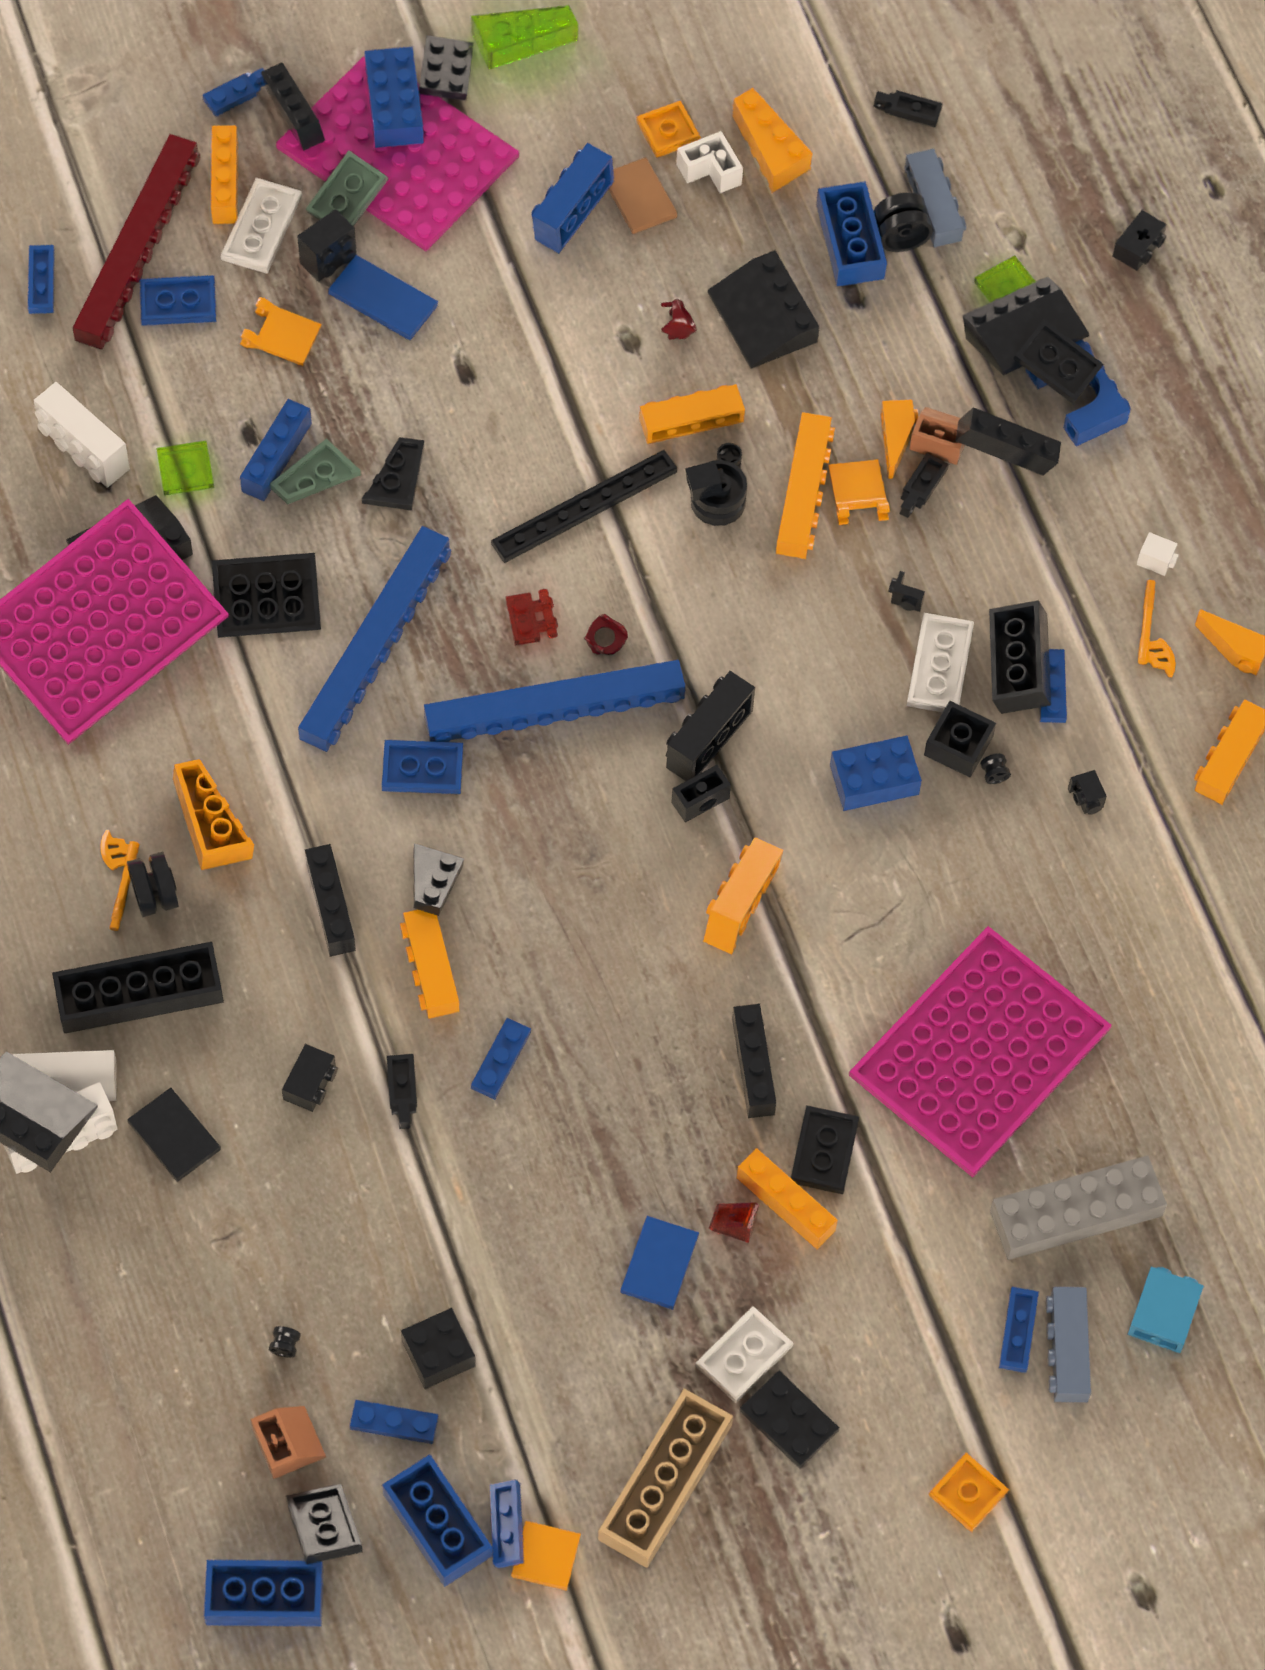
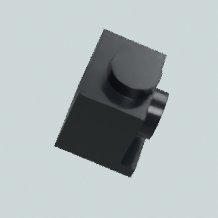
M1095 770L1070 777L1068 791L1069 793L1073 792L1074 801L1077 806H1081L1084 814H1095L1104 808L1107 796Z

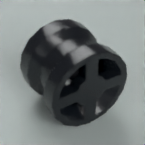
M992 754L981 760L980 765L986 772L985 781L987 784H998L1011 777L1010 770L1005 765L1007 760L1004 754Z
M274 1327V1340L269 1345V1351L281 1357H295L297 1352L295 1345L300 1340L301 1333L289 1327Z

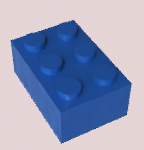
M908 735L832 751L830 768L843 811L919 795L922 780Z

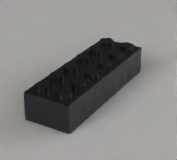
M212 941L52 972L64 1034L224 1003Z

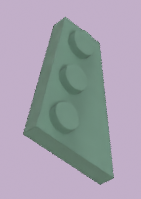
M325 439L272 481L270 489L288 505L361 475V470L329 440Z

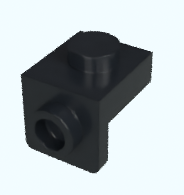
M900 571L897 579L892 578L888 592L892 593L891 603L901 606L908 611L915 610L920 612L925 591L903 585L905 572Z

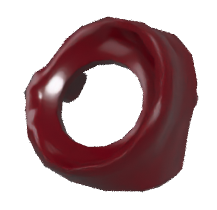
M675 299L672 302L661 303L662 307H672L669 310V315L673 319L661 329L663 333L668 334L669 340L686 339L697 331L695 322L686 310L682 300Z
M601 614L592 622L584 639L594 654L614 655L625 644L628 632L622 624L606 614ZM601 628H610L615 634L613 643L607 647H601L595 642V634Z

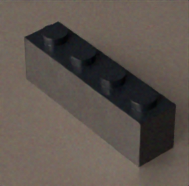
M283 62L262 71L261 75L268 94L303 151L326 141L318 118Z
M974 407L958 421L956 442L1043 476L1059 463L1061 442Z
M331 844L305 849L306 865L329 956L332 957L356 951L355 937Z
M760 1004L733 1007L732 1022L748 1118L773 1116L776 1110V1097Z

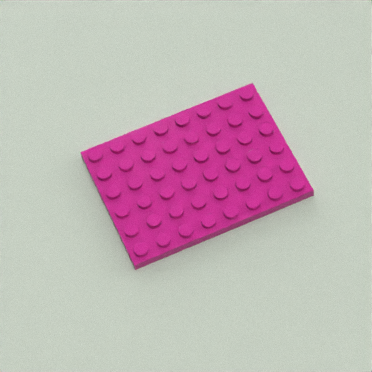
M363 56L311 107L319 120L326 141L303 151L289 129L276 142V148L324 182H326L348 151H351L388 177L387 182L367 207L366 211L424 251H427L519 158V151L440 97L419 94L424 143L375 148L365 70V56Z
M127 499L0 599V667L69 745L224 621L229 614L134 504Z
M987 926L849 1071V1076L973 1178L1109 1032L1112 1025Z

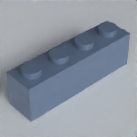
M934 149L907 154L904 169L913 193L919 194L924 198L928 211L927 215L933 228V234L930 238L933 247L962 241L963 231L966 230V222L964 217L958 213V201L955 196L952 197L950 192L951 183L949 178L944 176V166L941 157H937Z
M1053 1287L1051 1295L1046 1296V1313H1051V1323H1047V1339H1052V1349H1048V1366H1053V1376H1049V1393H1054V1402L1088 1403L1091 1395L1087 1287Z

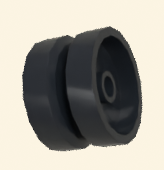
M911 192L898 193L880 201L874 208L883 248L887 251L906 252L916 249L925 244L933 234L924 198L919 194Z
M715 460L717 469L722 468L726 483L722 484L723 493L693 501L691 496V508L696 517L704 523L713 526H725L735 522L743 514L746 506L747 478L743 471L734 463L725 460Z
M163 851L149 856L148 862L151 870L149 873H147L145 864L140 858L126 862L142 918L156 914V896H158L161 907L165 911L179 907L176 884Z

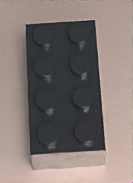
M1040 601L989 609L992 701L1001 714L1051 706L1048 616Z
M731 670L725 677L721 676L718 678L710 695L702 697L698 703V709L694 714L689 713L682 723L683 727L678 733L673 732L666 742V745H668L665 755L667 757L666 768L685 781L703 772L753 712L755 687Z

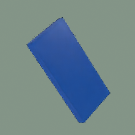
M358 255L351 260L328 289L329 295L408 340L414 337L438 307L437 300Z

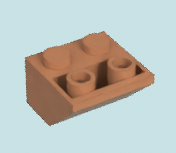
M925 407L920 413L912 432L909 450L924 455L928 453L940 460L957 465L965 446L956 442L960 418Z
M305 1406L276 1408L250 1419L252 1430L273 1479L326 1458Z

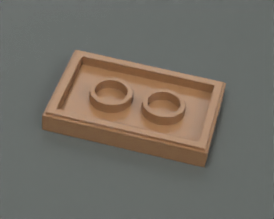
M646 157L613 169L614 183L608 191L632 234L677 218L676 209Z

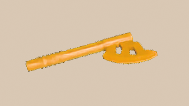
M1147 580L1138 663L1145 665L1149 662L1153 668L1163 669L1167 676L1171 678L1175 672L1176 662L1170 646L1162 638L1150 641L1156 582L1154 580ZM1157 649H1161V650H1162L1161 652H1157V653H1154V652H1150V651H1149V650H1157ZM1158 659H1167V662H1161Z
M106 830L100 844L103 861L111 870L124 866L109 928L112 931H118L131 880L126 862L137 858L140 844L135 841H130L129 844H126L124 839L113 838L110 831ZM109 846H119L118 848H108ZM120 854L126 855L125 857L112 859V857Z

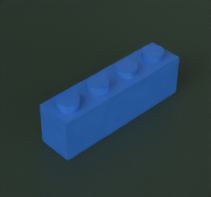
M287 399L240 475L243 493L265 501L271 491L270 483L281 475L312 424L309 407Z

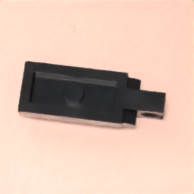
M898 90L896 93L890 92V94L877 91L873 107L883 110L889 115L935 128L943 106L941 102Z
M926 453L903 488L901 500L904 502L901 505L899 514L909 518L915 507L921 509L926 504L949 468L948 463Z
M414 1054L387 1056L390 1109L392 1110V1115L399 1114L400 1129H410V1114L416 1113L417 1107Z

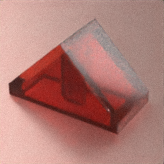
M756 1202L717 1204L709 1229L749 1243L758 1219L759 1204Z

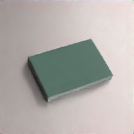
M348 151L305 210L320 220L337 209L354 226L385 185L388 177L351 151Z

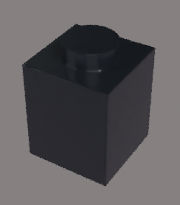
M715 460L685 468L686 480L693 501L723 493L722 484L726 483L722 468L717 469Z

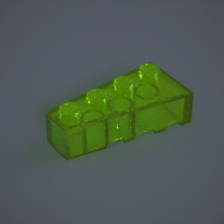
M569 5L471 16V34L490 70L578 41V22Z

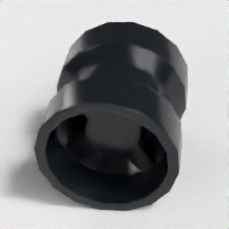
M734 443L722 444L717 451V460L734 463L741 469L742 450Z

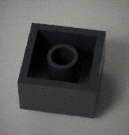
M337 209L297 235L300 264L318 282L325 277L332 276L339 267L350 263L357 255L355 227Z
M949 701L926 741L924 756L971 778L994 737L996 722Z
M452 1308L401 1330L402 1343L424 1389L476 1367L475 1354Z

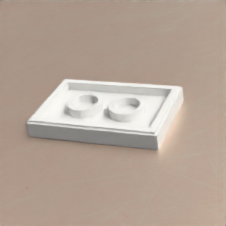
M752 1306L696 1362L695 1366L730 1399L737 1403L793 1347L794 1343Z

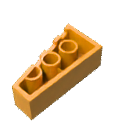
M754 88L749 89L734 99L732 116L744 140H747L753 157L756 158L760 165V171L763 177H766L772 193L811 170L812 152Z
M197 759L175 764L173 782L201 870L252 859L254 851L253 841L250 837H247L242 824L231 812L228 802L217 790V785L201 760Z
M756 837L750 846H744L739 857L741 861L739 864H733L728 875L730 879L728 882H722L717 893L719 897L717 900L712 899L707 908L706 914L709 915L703 942L731 955L733 954L738 935H743L751 913H755L762 893L765 894L780 866L783 854L782 849Z

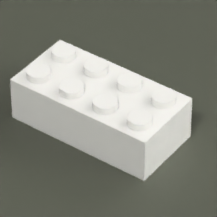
M55 382L34 399L35 415L38 419L37 427L40 432L46 437L50 436L62 452L67 451L79 467L84 466L94 481L97 483L101 482L108 488L130 470L125 442L60 384Z
M100 1082L77 1092L97 1104L98 1108L66 1152L83 1149L89 1142L96 1139H106L114 1131L118 1130L113 1109ZM4 1145L16 1174L30 1172L37 1167V1164Z

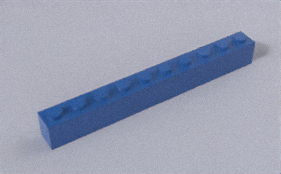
M424 526L420 528L298 727L300 740L325 752L328 751L331 745H335L338 742L342 726L350 722L353 716V708L356 704H360L363 701L367 685L375 681L378 675V667L381 663H385L388 660L392 644L398 643L403 633V626L406 622L410 623L415 614L414 608L417 603L423 602L427 594L428 585L430 582L434 583L439 575V567L442 562L446 563L452 552L448 537Z
M679 660L424 704V718L430 742H449L460 738L472 739L477 735L483 734L496 735L511 729L523 730L533 725L546 726L561 720L574 721L584 716L597 717L606 712H625L630 708L640 706L648 708L657 703H675L680 699H685L686 686Z

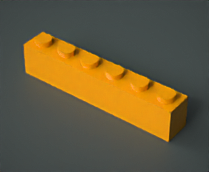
M802 412L779 529L776 554L806 559L807 551L813 550L815 535H811L812 528H817L819 513H815L816 506L821 507L823 492L819 491L820 485H825L827 470H823L824 463L829 464L831 449L827 448L828 442L833 443L835 427H831L832 417Z

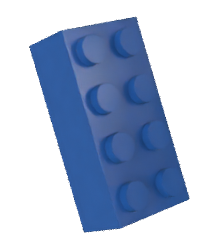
M413 46L364 51L375 148L424 143Z
M589 143L583 149H579L576 152L572 164L563 169L559 181L555 186H550L546 192L545 199L541 204H537L532 211L531 216L536 241L558 254L563 250L614 183L612 156Z
M866 181L818 188L816 207L836 286L885 279L887 261Z
M430 1454L382 1484L384 1497L444 1587L493 1556L492 1545Z
M207 1560L204 1605L206 1625L322 1626L324 1577L322 1561L306 1565L305 1561Z

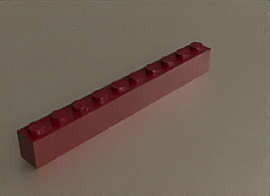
M169 134L72 327L75 341L103 350L106 342H110L112 339L114 325L122 319L123 307L126 302H130L133 295V287L136 282H140L143 275V267L145 263L150 262L153 254L152 249L155 243L158 244L160 242L162 229L165 224H169L174 205L179 204L181 191L184 186L189 184L193 167H197L199 164L200 153H198L197 142Z

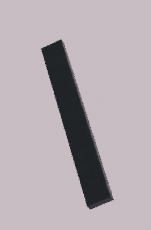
M662 450L492 539L491 545L502 561L506 563L677 473V467L666 451Z

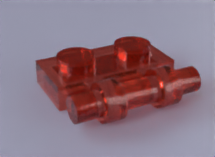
M547 589L538 591L539 600L532 601L531 592L505 596L515 646L540 642L539 632L547 631L548 638L558 636L556 629L558 628V621L554 617L552 610L554 603L552 597H549ZM542 611L544 619L537 621L535 612Z

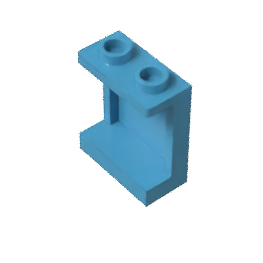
M1151 1267L1127 1335L1181 1353L1204 1285L1199 1284L1192 1277L1184 1276L1182 1278L1174 1275L1166 1268Z

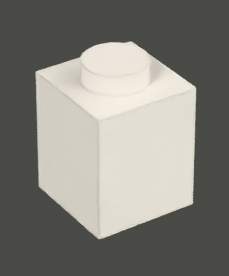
M1149 532L1140 551L1137 565L1165 576L1168 568L1173 569L1178 560L1179 554L1175 553L1178 543Z

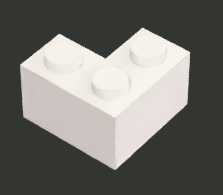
M722 131L677 148V167L687 183L709 175L719 193L742 185L743 167Z

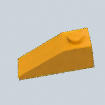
M912 400L882 401L881 423L888 479H893L910 442L914 424H916L919 417L918 409H913Z
M1200 609L1195 623L1200 632L1233 666L1244 673H1251L1257 676L1265 659V636Z

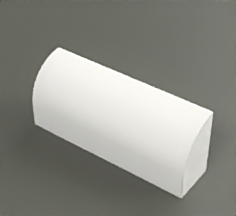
M114 1050L12 1054L75 1092L100 1082L108 1100L116 1101V1056Z

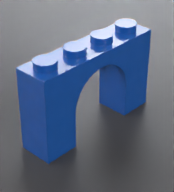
M1082 339L1075 342L1094 356L1091 346L1087 341L1084 342ZM1104 366L1089 383L1095 391V400L1066 414L1063 428L1076 447L1128 422L1131 411L1130 404L1126 398H1122L1115 381L1109 379L1105 373ZM1025 368L1026 373L1037 389L1047 386L1046 383Z

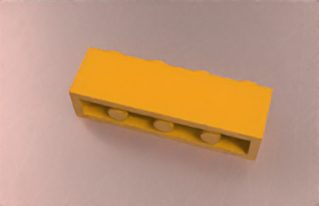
M236 125L212 126L211 212L213 224H235L238 218V136Z
M737 384L730 386L722 385L713 390H701L691 395L674 396L660 402H648L640 406L639 420L646 442L650 444L744 422L745 408Z
M1245 699L1240 707L1235 706L1228 719L1231 721L1229 727L1223 726L1217 737V740L1220 741L1218 746L1210 748L1205 759L1208 761L1206 767L1200 766L1194 777V780L1198 781L1195 791L1221 805L1225 802L1265 731V709Z
M421 910L404 912V923H400L402 938H408L409 946L406 947V953L409 963L414 962L416 970L412 971V977L415 987L420 986L422 994L418 995L421 1011L426 1010L428 1019L460 1012L459 999L437 915Z
M757 1148L738 1166L737 1179L815 1249L818 1250L836 1231L838 1220Z

